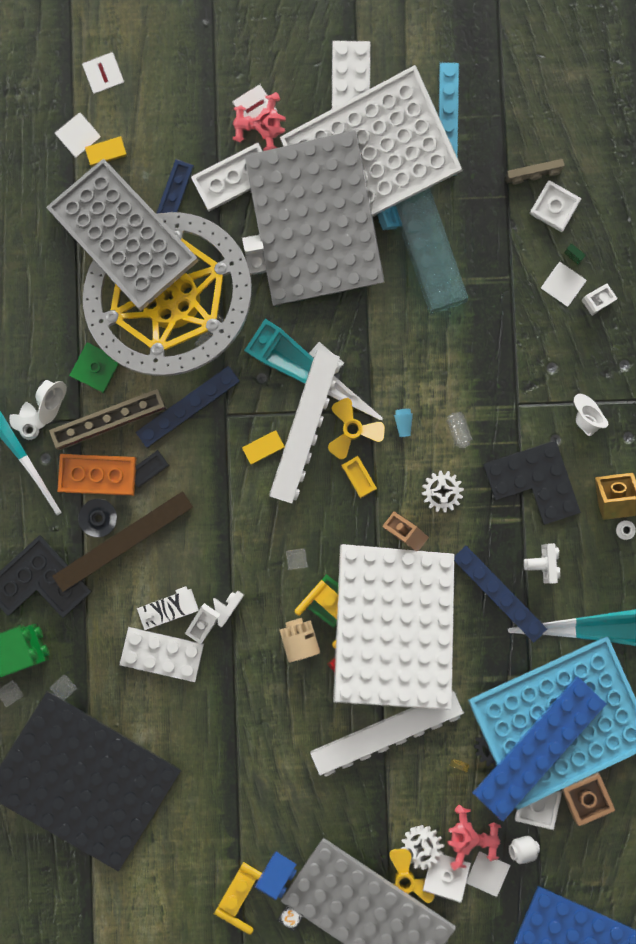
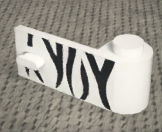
M187 587L175 590L177 593L175 595L137 608L144 630L199 611L192 589L187 590Z

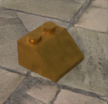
M633 473L595 477L598 506L603 520L636 516V479Z

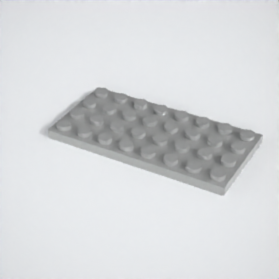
M104 158L46 207L140 311L199 261L193 252Z
M324 838L281 899L282 903L289 905L302 914L303 917L344 944H445L455 930V925Z

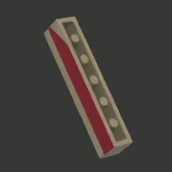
M156 389L51 429L49 432L55 448L62 450L167 410L161 392Z

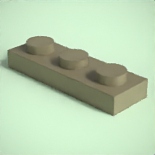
M563 159L507 171L505 175L506 183L519 184L529 178L537 180L542 175H558L565 166Z

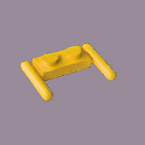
M321 580L295 609V614L300 616L313 600H316L337 619L338 594ZM336 640L332 644L334 649H336Z
M243 862L214 914L251 935L254 931L253 927L235 916L256 879L259 880L262 873Z

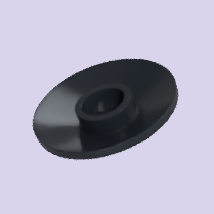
M90 500L80 509L78 516L79 525L89 536H106L116 526V510L106 500ZM97 515L102 516V520L100 522L96 521Z

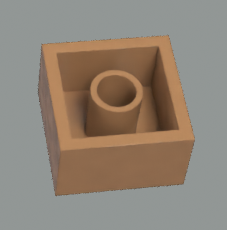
M598 772L561 789L574 822L578 826L615 811Z

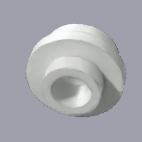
M621 521L616 527L618 537L623 540L631 539L635 535V526L630 521ZM625 526L629 528V533L627 534L623 532Z

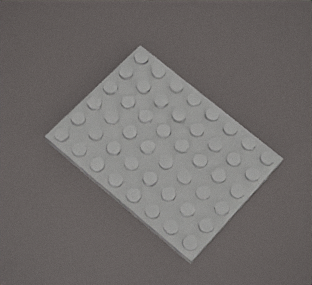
M356 130L245 155L260 240L264 248L263 256L273 306L385 283Z

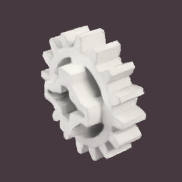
M439 471L438 476L432 473L433 479L426 478L428 485H422L426 491L421 494L427 496L424 503L430 502L428 508L435 506V512L442 508L443 513H445L447 507L452 511L454 509L453 504L457 506L460 504L457 499L463 498L459 492L463 491L464 488L458 487L461 481H455L456 475L449 477V471L445 475H443L442 471ZM437 480V487L430 489L432 483ZM446 480L450 481L454 487L447 485ZM441 487H443L444 490L449 491L448 493L444 494V497H442V494L434 492L440 490ZM455 494L453 500L448 503V497ZM435 496L437 499H439L440 504L433 501L431 497Z
M420 825L417 828H411V832L405 833L407 838L402 839L405 846L401 849L410 851V864L415 863L414 868L417 869L421 866L422 870L427 867H434V863L440 862L438 856L443 855L440 848L444 847V845L439 844L442 837L435 836L436 830L430 832V826L424 828L423 825ZM421 834L418 839H414L416 835ZM431 855L428 860H424V858Z

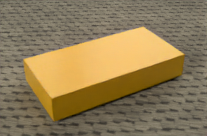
M121 136L85 147L91 167L95 166L103 158L106 162L127 156Z
M276 430L242 447L251 465L285 448Z
M359 456L341 465L360 499L377 489Z

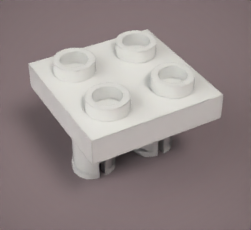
M555 544L541 545V558L524 559V570H542L543 583H558L557 579H560V568L556 566V559H559V549L555 548Z

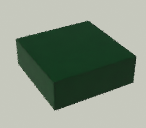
M570 244L564 252L576 264H579L586 256L573 244Z

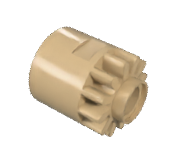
M302 618L285 623L287 628L280 629L288 662L301 660L320 653L311 620L303 622Z

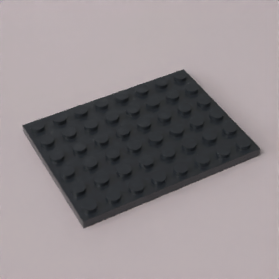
M47 690L0 764V804L119 872L181 772V769Z

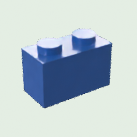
M275 852L254 888L273 900H276L277 897L281 898L286 891L285 883L287 880L291 881L297 871L294 869L296 864Z

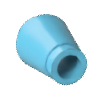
M411 409L395 410L396 415L394 417L399 437L411 436L413 417Z

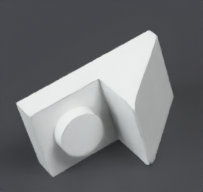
M260 235L242 238L250 275L267 272L263 256L264 248Z
M605 284L584 296L582 302L593 316L604 307L616 301L617 297L608 284Z
M240 591L232 592L226 600L229 603L227 606L213 598L215 611L220 614L217 619L220 627L224 626L244 597V594Z
M203 604L185 634L201 644L217 622L220 614L206 604Z

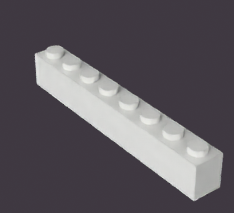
M319 349L316 350L269 494L270 497L289 503L298 498L300 491L297 489L298 483L303 482L306 471H303L305 463H309L312 453H309L311 445L314 446L318 435L315 434L317 427H321L324 418L321 416V413L328 406L329 398H327L329 390L332 391L336 380H333L335 372H339L341 366L340 356Z
M452 690L450 710L412 707L312 750L310 754L319 775L324 774L328 776L335 773V769L340 766L344 769L353 765L352 761L360 758V761L370 758L371 753L375 751L381 753L388 750V746L396 743V745H400L406 742V738L412 735L414 738L419 737L428 728L434 730L443 726L442 722L447 720L450 722L456 721L461 718L460 715L463 714L455 692Z

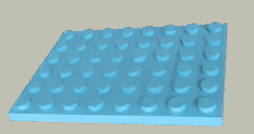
M608 636L468 700L496 765L499 764L576 677L584 681L606 703V706L515 807L517 810L636 754V698Z

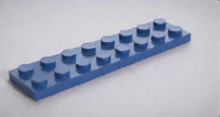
M576 677L474 790L473 794L501 821H504L606 706V703L584 681Z

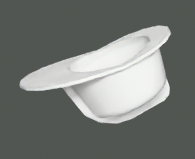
M45 380L36 392L35 397L39 405L38 419L43 424L50 423L58 413L67 390L66 384L62 381L53 383Z
M577 394L574 397V403L578 410L576 416L577 425L588 436L593 435L600 428H607L608 421L601 413L597 404L590 397L584 394Z

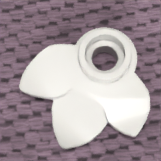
M25 402L21 407L19 415H10V424L13 429L20 431L21 436L27 440L35 439L39 434V429L46 425L39 421L38 412L28 402ZM29 427L33 428V432L31 434L27 433V429Z

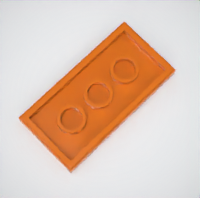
M60 454L57 492L134 496L136 457Z

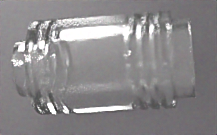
M462 412L448 415L446 422L454 445L459 446L460 449L470 446V442L473 439L465 415H462Z

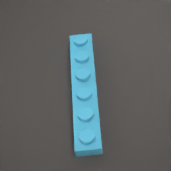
M440 63L439 118L457 156L459 63Z

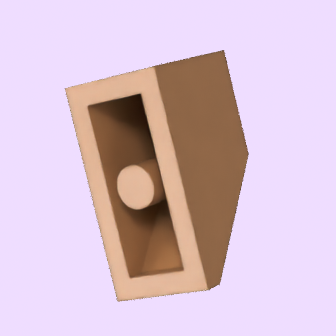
M393 512L382 526L414 551H419L429 538L417 526L396 512Z

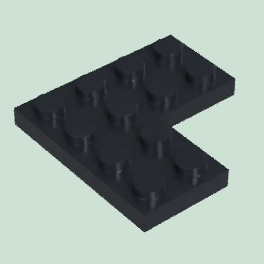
M556 440L483 464L494 499L498 500L531 489L543 525L581 513Z
M41 535L34 539L0 571V608L7 616H10L38 591L57 613L64 618L92 591L83 581H80L65 592H62L52 576L67 567L68 564Z

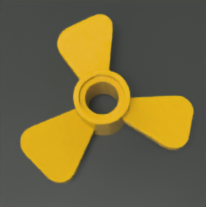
M344 398L333 404V413L344 423L343 434L328 445V450L337 458L345 459L351 440L359 438L360 435L375 442L383 440L385 428L383 423L375 422L362 426L358 420L353 419L351 399ZM349 425H356L358 432L350 434L347 428Z
M407 849L391 850L389 856L398 871L395 874V884L393 885L407 894L412 891L415 892L426 903L432 902L435 895L422 891L425 878L414 879L413 873L409 870L411 861L410 851ZM402 878H408L410 882L406 885H403L400 883V880Z

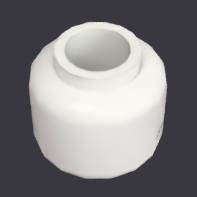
M530 836L513 839L511 845H509V853L512 860L519 864L535 861L540 852L538 842L534 841Z

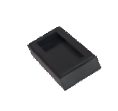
M159 450L136 465L135 484L138 488L170 466Z

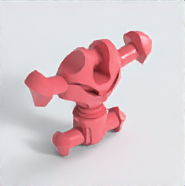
M277 92L265 96L268 100L267 108H263L256 118L244 117L246 108L242 105L234 107L236 118L233 121V126L236 129V135L233 137V140L241 142L244 140L243 130L251 131L256 129L262 136V139H266L267 147L263 148V151L277 148L274 146L273 138L285 133V128L280 127V121H286V117L278 114L274 109L275 103L280 101Z
M458 805L455 808V812L459 813L460 823H457L448 831L452 833L451 841H448V845L457 853L455 862L450 863L453 870L466 868V865H463L465 855L468 856L469 852L476 845L481 848L489 847V853L486 858L490 861L498 860L499 857H496L498 845H500L498 828H501V825L493 822L489 824L490 835L486 833L477 834L471 822L467 821V812H470L471 809Z

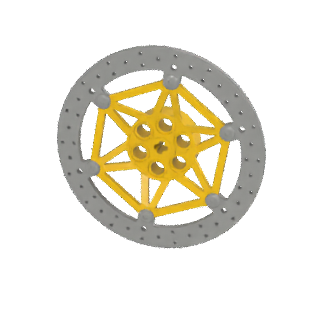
M179 212L159 213L157 215L195 256L211 267L190 274L184 273L147 305L143 312L124 313L135 307L132 301L118 308L121 289L115 284L111 310L103 313L102 292L107 274L94 260L89 267L84 283V315L88 328L97 344L115 362L132 371L146 375H179L210 363L221 355L236 339L250 309L252 296L251 276L246 259L237 243L226 231L213 222L199 216ZM184 233L196 235L212 244L222 254L224 260L219 263L212 260L183 239ZM231 274L233 283L232 301L224 322L221 323L217 320L223 276ZM210 275L198 288L196 287L194 279ZM216 279L211 315H208L200 305V293ZM192 288L189 293H184L186 289ZM156 303L155 308L149 309L152 304ZM189 306L188 310L181 311L183 307ZM197 312L201 314L204 320L195 318ZM171 314L170 318L164 319L165 315ZM150 318L153 326V340H149L123 320ZM189 322L201 325V327L166 342L174 328L182 327ZM114 324L121 326L150 347V354H141L125 346L114 336L110 326ZM159 326L166 328L161 338L159 337ZM208 331L213 334L205 343L189 352L164 357L165 350Z

